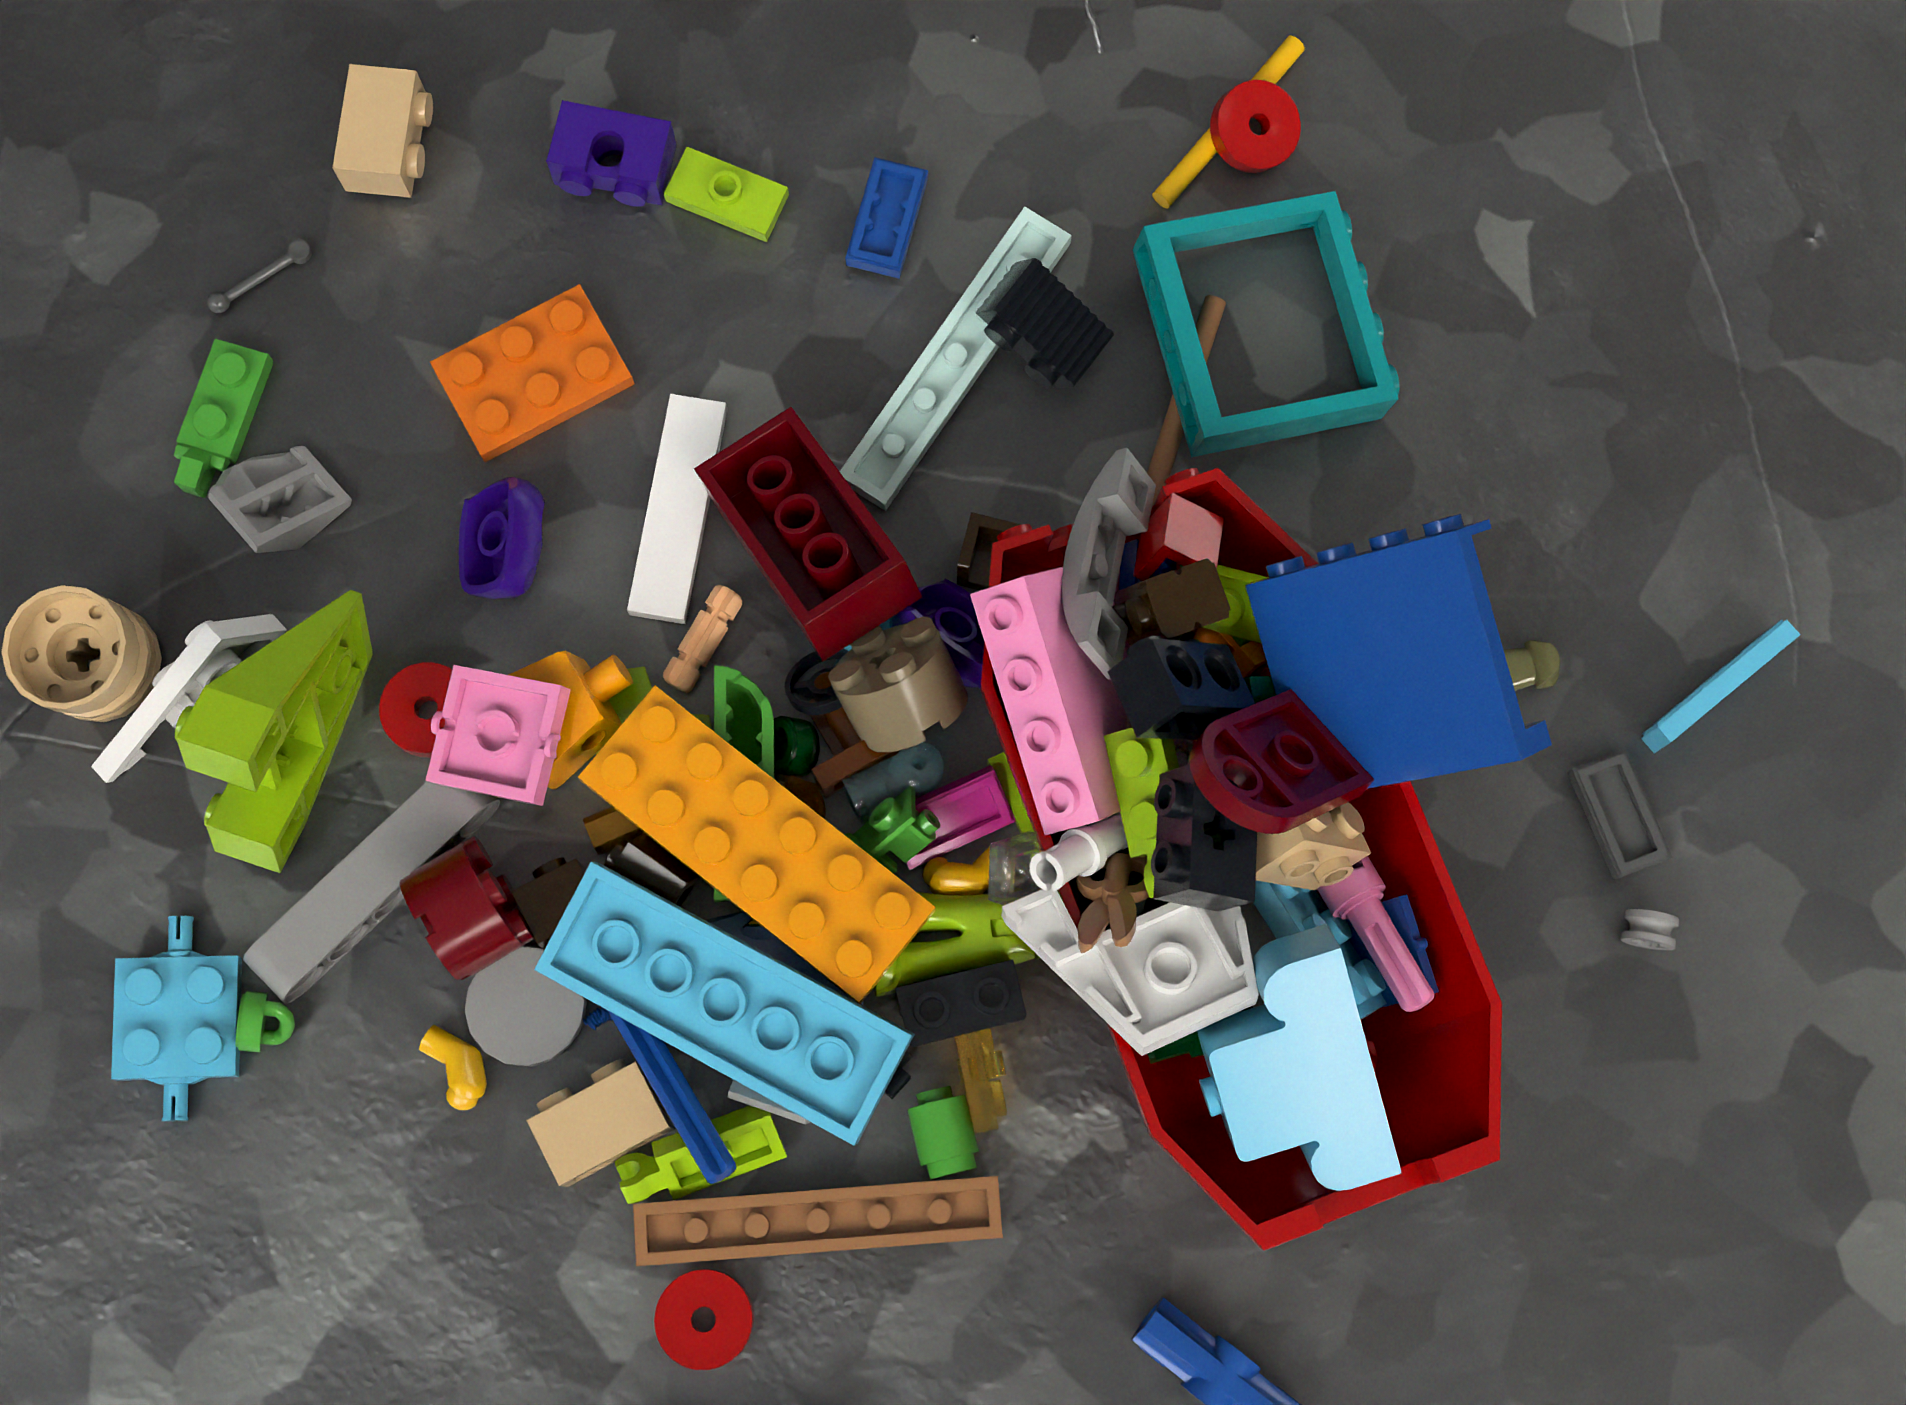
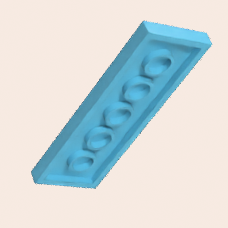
M590 862L534 969L853 1146L858 1144L915 1035L598 862Z

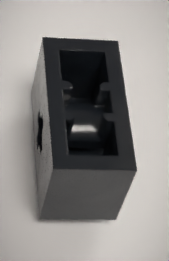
M1190 764L1160 774L1159 785L1154 798V806L1158 815L1156 848L1151 859V871L1154 876L1153 899L1217 912L1255 902L1257 832L1231 821L1212 806L1196 785L1190 770ZM1228 779L1233 785L1240 788L1236 783Z

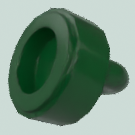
M779 716L774 718V773L791 776L808 775L812 772L811 769L816 766L820 752L819 736L814 725L807 720L794 717Z

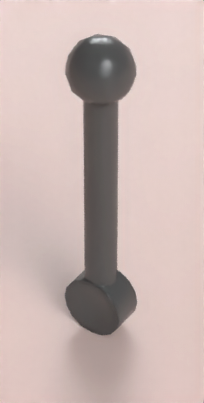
M302 239L293 240L288 246L287 253L225 292H212L207 300L209 309L215 313H223L229 308L232 300L293 262L297 264L307 263L312 256L309 244Z

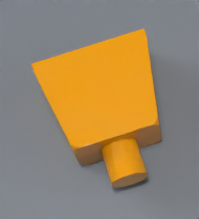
M566 650L559 651L508 674L510 676L562 685L571 690L560 733L561 740L558 741L557 757L553 762L548 788L556 790L562 786L607 743L622 725L609 699L633 684V679L626 666L616 655L612 654L591 669L584 659Z

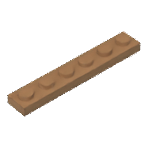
M998 1176L633 1204L636 1266L1003 1238Z

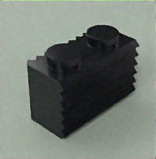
M1036 258L1018 261L1013 264L1010 271L1004 275L1003 279L990 293V296L984 300L983 305L976 311V314L988 324L984 329L987 337L1006 351L1014 349L1028 362L1024 369L1029 377L1048 389L1052 387L1055 389L1074 387L1114 336L1113 331L1107 328L1104 322L1098 320L1097 315L1091 313L1090 309L1083 305L1081 300L1074 296L1073 292L1066 289L1065 284L1059 282L1058 278L1051 274L1048 268L1042 266L1041 261Z

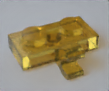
M991 1029L954 1037L958 1053L956 1063L960 1083L964 1084L974 1134L980 1135L995 1132L999 1129L997 1117L1007 1116L1001 1080L989 1082L990 1079L1006 1075L1002 1050L995 1051Z

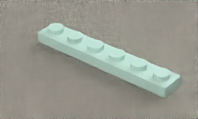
M1027 207L1022 209L839 471L856 493L881 509L887 510L999 348L985 334L984 329L988 324L976 314L977 309L983 305L984 300L990 296V293L996 288L1004 275L1010 271L1011 266L1018 261L1036 258L1051 273L1071 244V234Z

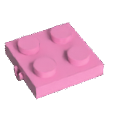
M453 665L443 710L437 711L431 721V731L436 735L425 781L543 806L553 762L557 757L556 749L558 741L561 740L560 733L571 690L562 685ZM442 718H444V719H445V725H444L443 729H440V728H439L440 720H441Z

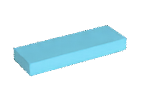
M1787 619L1777 622L1644 731L1641 738L1654 754L1664 748L1801 634Z

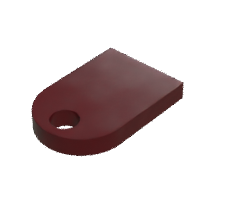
M1292 689L1213 721L1195 742L1189 756L1190 770L1194 781L1212 806L1238 825L1265 834L1287 832L1356 799L1374 781L1372 776ZM1228 779L1232 780V781H1233L1234 783H1236L1240 788H1238V787H1236L1235 785H1233Z

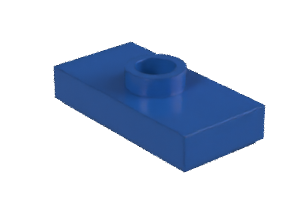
M874 157L845 257L846 266L900 279L928 181V170Z

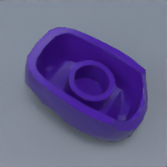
M507 477L496 481L473 497L464 500L459 528V578L461 586L466 593L491 600L511 599L526 593L532 585L543 544L542 515L545 500L538 488L529 481L517 477Z
M946 578L940 582L918 587L922 598L891 617L889 622L890 628L907 624L919 617L931 618L947 647L964 686L981 689L984 638L970 593Z

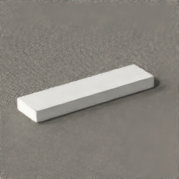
M670 394L627 612L631 616L686 624L710 502V496L694 468L720 451L728 410L725 402Z

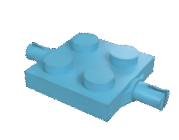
M193 916L168 917V952H162L149 958H115L111 1079L116 1081L149 1080L164 1085L162 1121L167 1122L188 1121V1085L196 1084L208 1078L239 1077L240 1051L236 1048L235 1041L241 1002L242 958L238 955L205 956L192 951Z

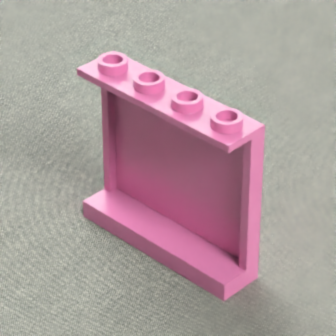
M1063 567L1023 576L970 594L1045 835L1094 823L1121 811L1104 735L1132 728L1111 679L1108 680L1085 654L1069 630L1062 603ZM1120 570L1115 592L1119 591ZM1128 640L1125 643L1123 659L1128 656L1126 652L1131 646Z

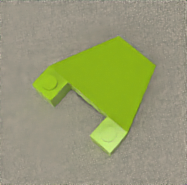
M353 590L347 591L207 684L195 705L187 706L179 716L175 728V740L178 743L186 768L228 782L222 794L216 793L211 798L204 816V825L207 827L215 852L277 873L282 872L306 825L373 656L362 593Z

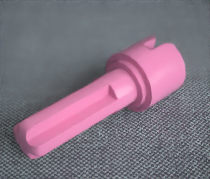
M1366 856L1352 865L1353 873L1346 879L1333 885L1320 886L1317 890L1333 917L1350 920L1400 1007L1406 1012H1413L1430 1003L1434 999V992L1380 900L1384 896L1383 892L1386 886L1369 857Z

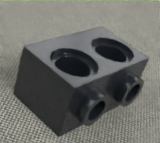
M1150 636L1131 645L1126 652L1128 656L1108 671L1137 738L1198 740L1213 721L1256 704L1227 644L1203 643L1198 639L1186 641L1162 639L1160 636Z

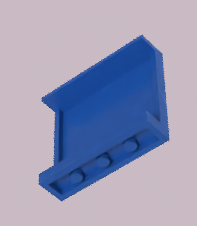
M1461 514L1422 524L1425 536L1409 540L1405 528L1369 538L1371 547L1369 551L1356 554L1352 542L1317 552L1319 564L1305 567L1302 556L1266 566L1269 578L1245 585L1276 695L1290 689L1295 692L1372 776L1374 781L1368 788L1521 761L1552 745L1545 720L1528 724L1523 722L1472 535L1492 529L1489 519L1464 525Z

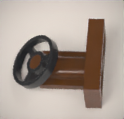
M844 648L827 659H838L831 668H825L816 672L810 680L797 682L809 668L823 662L816 651L803 657L789 671L784 686L791 705L797 711L810 715L833 754L832 758L811 769L814 781L825 799L922 744L920 743L916 746L894 752H875L868 748L865 740L861 741L828 678L830 671L848 652ZM794 693L814 699L804 702L797 699ZM923 730L922 732L926 738V730Z

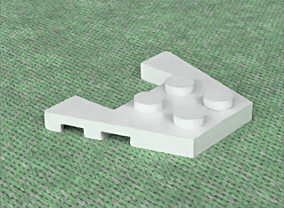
M1052 887L1049 891L1041 889L1002 906L1001 916L1005 924L1141 1056L1251 1007L1257 1002L1259 993L1245 918H1242L1240 906L1217 912L1169 902L1136 918V932L1128 946H1115L1111 929H1108L1102 933L1094 947L1085 953H1081L1078 947V929L1058 891H1052Z

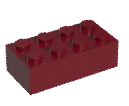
M789 407L694 468L715 507L822 661L827 660L922 598L905 559L792 407Z

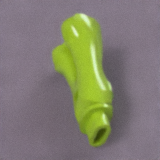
M917 892L936 907V911L918 933L959 931L961 935L937 941L910 942L873 990L875 997L896 993L895 988L1004 961L1013 960L1015 965L1034 958L1037 960L1041 959L1005 924L1001 916L1002 906L1024 896L1011 894L942 895Z

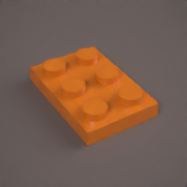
M580 284L430 361L432 368L485 463L635 385L628 368Z

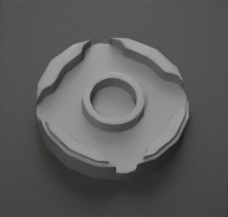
M520 947L476 973L468 987L465 1015L470 1034L485 1053L507 1065L533 1067L554 1061L572 1044L584 1026L583 1018H585L586 998L534 970L545 949Z

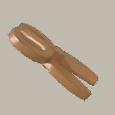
M1115 853L1107 858L1105 865L1101 868H1106L1104 880L1093 881L1090 876L1083 877L1078 875L1076 877L1078 891L1084 897L1094 900L1082 913L1078 924V947L1081 953H1085L1094 947L1108 923L1110 924L1115 946L1124 947L1128 946L1136 932L1137 916L1135 903L1149 898L1144 879L1137 885L1128 886L1131 871L1140 873L1144 878L1147 856L1130 858V854Z

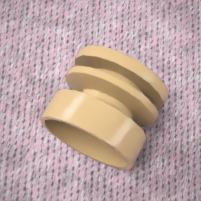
M65 585L39 591L18 607L6 626L1 651L6 675L22 696L44 708L62 712L65 715L73 716L80 720L107 722L125 717L138 708L154 688L152 681L160 671L162 660L157 635L142 616L87 588ZM100 651V659L91 661L88 668V659L97 658Z

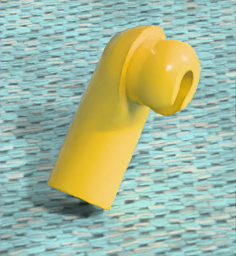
M992 843L972 864L948 862L944 857L931 859L924 867L923 879L934 894L978 895L983 894L1013 862L1000 847Z
M433 1024L424 1035L419 1050L445 1064L449 1086L445 1093L448 1103L458 1110H470L476 1106L478 1099L484 1095L487 1080L483 1057L480 1051L473 1045Z

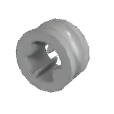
M1625 910L1624 919L1629 921L1630 927L1627 931L1622 932V942L1656 950L1676 949L1677 941L1671 937V931L1673 928L1679 927L1680 919L1678 917L1652 910Z

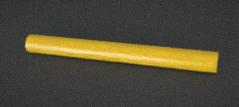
M1289 35L1251 80H1265L1276 84L1305 51L1303 43L1295 36ZM1210 127L1152 193L1154 200L1160 206L1168 209L1217 153L1212 142Z

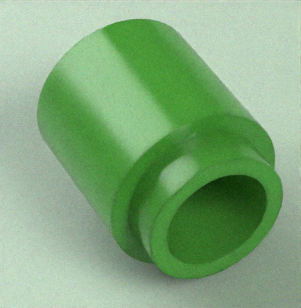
M951 1086L916 1094L918 1106L907 1109L920 1166L927 1165L930 1180L977 1168L974 1153L979 1152L966 1096L959 1095L953 1097Z

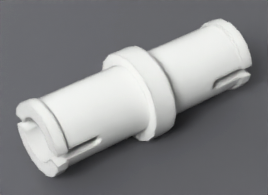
M1115 813L1113 816L1111 815L1088 826L1083 825L1071 828L1061 836L1059 843L1033 856L1030 862V874L1036 885L1045 891H1049L1051 887L1052 891H1057L1065 883L1078 875L1085 877L1096 873L1105 865L1108 857L1128 848L1121 813Z

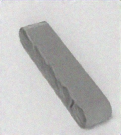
M426 781L261 935L245 953L244 962L284 1004L296 1000L404 900L399 885L401 879L458 844L468 840L493 816L500 805V800L496 796Z

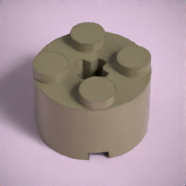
M919 617L907 624L885 630L877 626L851 643L852 649L839 660L828 675L831 685L861 741L865 740L868 748L875 752L899 751L926 741L923 730L938 721L944 730L959 717L968 701V693L964 687L963 680L939 631L929 617Z

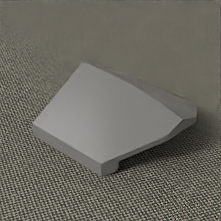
M305 446L292 447L290 452L251 457L224 470L216 484L211 487L208 495L209 500L255 553L300 549L349 508L352 501L349 495Z

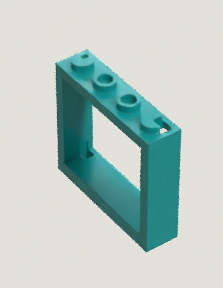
M1336 191L1143 226L1132 251L1191 457L1379 420L1385 416L1399 399V377L1395 367L1388 364L1382 345L1384 339L1383 324L1380 316L1376 312H1372L1366 293L1368 289L1367 272L1364 264L1356 260L1351 243V219L1345 210H1341ZM1313 227L1361 390L1221 417L1174 253Z

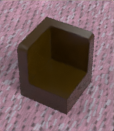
M971 512L957 565V585L980 591L989 588L992 543L998 541L997 536L1000 533L1022 524Z

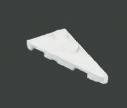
M273 614L222 621L208 620L195 627L185 639L187 647L175 662L158 672L152 681L154 686L152 691L91 767L106 783L113 782L119 775L130 769L146 755V752L141 747L160 723L166 719L172 727L176 728L182 711L187 706L195 705L207 684L242 662L238 656L257 641H274L283 635L287 629Z

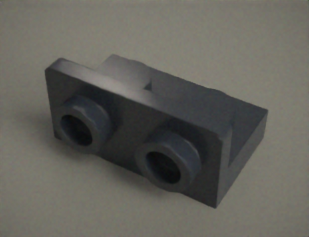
M1013 960L895 988L904 1027L915 1034L909 1044L912 1047L1023 1021L1027 1015Z

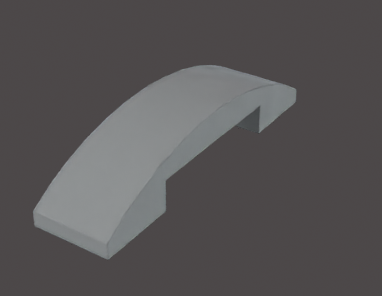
M1128 448L1116 450L1087 493L1069 536L1062 574V603L1069 630L1079 647L1108 680L1110 679L1108 671L1123 659L1129 628L1112 608L1126 536L1147 531L1156 484Z

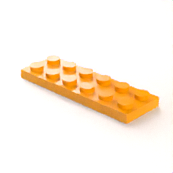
M654 685L578 776L582 783L859 1004L864 1001L936 911L934 905L656 685Z

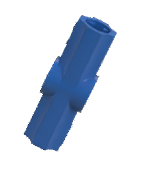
M1163 1297L1148 1312L1131 1338L1133 1342L1139 1345L1138 1347L1183 1380L1180 1385L1205 1405H1301L1280 1387H1276L1259 1373L1261 1368L1219 1335H1216L1214 1338Z

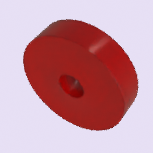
M1249 80L1238 84L1221 96L1212 111L1210 133L1216 151L1227 164L1243 172L1260 173L1281 164L1293 153L1300 138L1301 122L1294 101L1285 90L1269 81ZM1250 118H1254L1260 123V135H1256L1251 131L1249 126Z
M417 663L396 673L385 686L379 703L380 721L388 737L405 752L418 757L431 758L436 735L431 731L433 716L428 719H422L419 717V709L425 702L434 701L437 703V711L443 710L453 669L439 663ZM442 718V719L440 720V723H439V728H440V729H443V727H444V725H445V719H444V718Z
M713 1269L691 1271L672 1281L661 1294L655 1310V1332L664 1352L679 1365L694 1370L716 1369L735 1359L746 1347L754 1326L753 1305L745 1288L732 1276ZM701 1307H707L715 1314V1325L709 1331H701L694 1324V1314Z

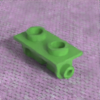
M910 785L895 799L889 797L883 800L874 809L869 821L853 835L851 833L844 835L894 874L897 871V863L888 857L886 853L892 851L903 862L907 863L936 839L935 831L941 825L938 818L930 810L924 809L921 813L916 810L915 788Z

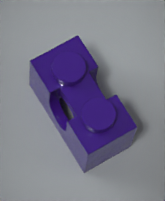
M562 100L546 162L554 184L559 185L562 190L570 194L589 196L593 188L614 192L613 197L617 201L629 206L641 207L646 203L662 206L677 144L671 121ZM607 156H622L621 162L615 166L605 167L600 165L601 161Z

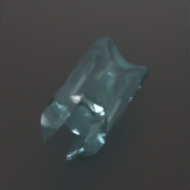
M922 742L916 746L899 750L896 756L842 780L844 793L861 825L867 823L874 809L883 800L889 797L895 799L910 785L915 788V799L936 788L943 774L944 762L942 755L933 745ZM922 766L924 769L917 770L914 767Z

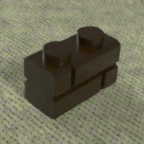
M1208 558L1115 592V599L1113 600L1115 605L1112 606L1129 627L1126 638L1129 645H1133L1137 641L1150 636H1160L1162 639L1179 636L1194 629L1229 618V611L1231 610L1216 566Z

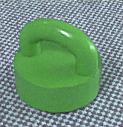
M246 991L245 994H242L235 1046L239 1051L260 1053L263 1044L279 1045L292 1036L295 1020L293 1013L286 1005L268 1001V993ZM267 1016L276 1017L279 1020L280 1025L277 1030L265 1029Z

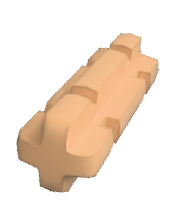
M716 585L705 602L708 608L706 611L700 610L677 648L680 655L678 658L672 657L664 670L663 678L673 688L685 693L692 691L701 675L698 669L700 666L706 667L728 630V627H726L727 620L733 621L742 606L741 596L728 587Z

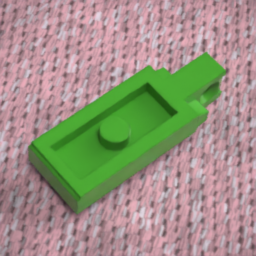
M219 339L214 340L176 440L174 456L181 461L174 483L183 492L206 498L215 471L223 472L230 463L236 464L273 366V359L269 354Z

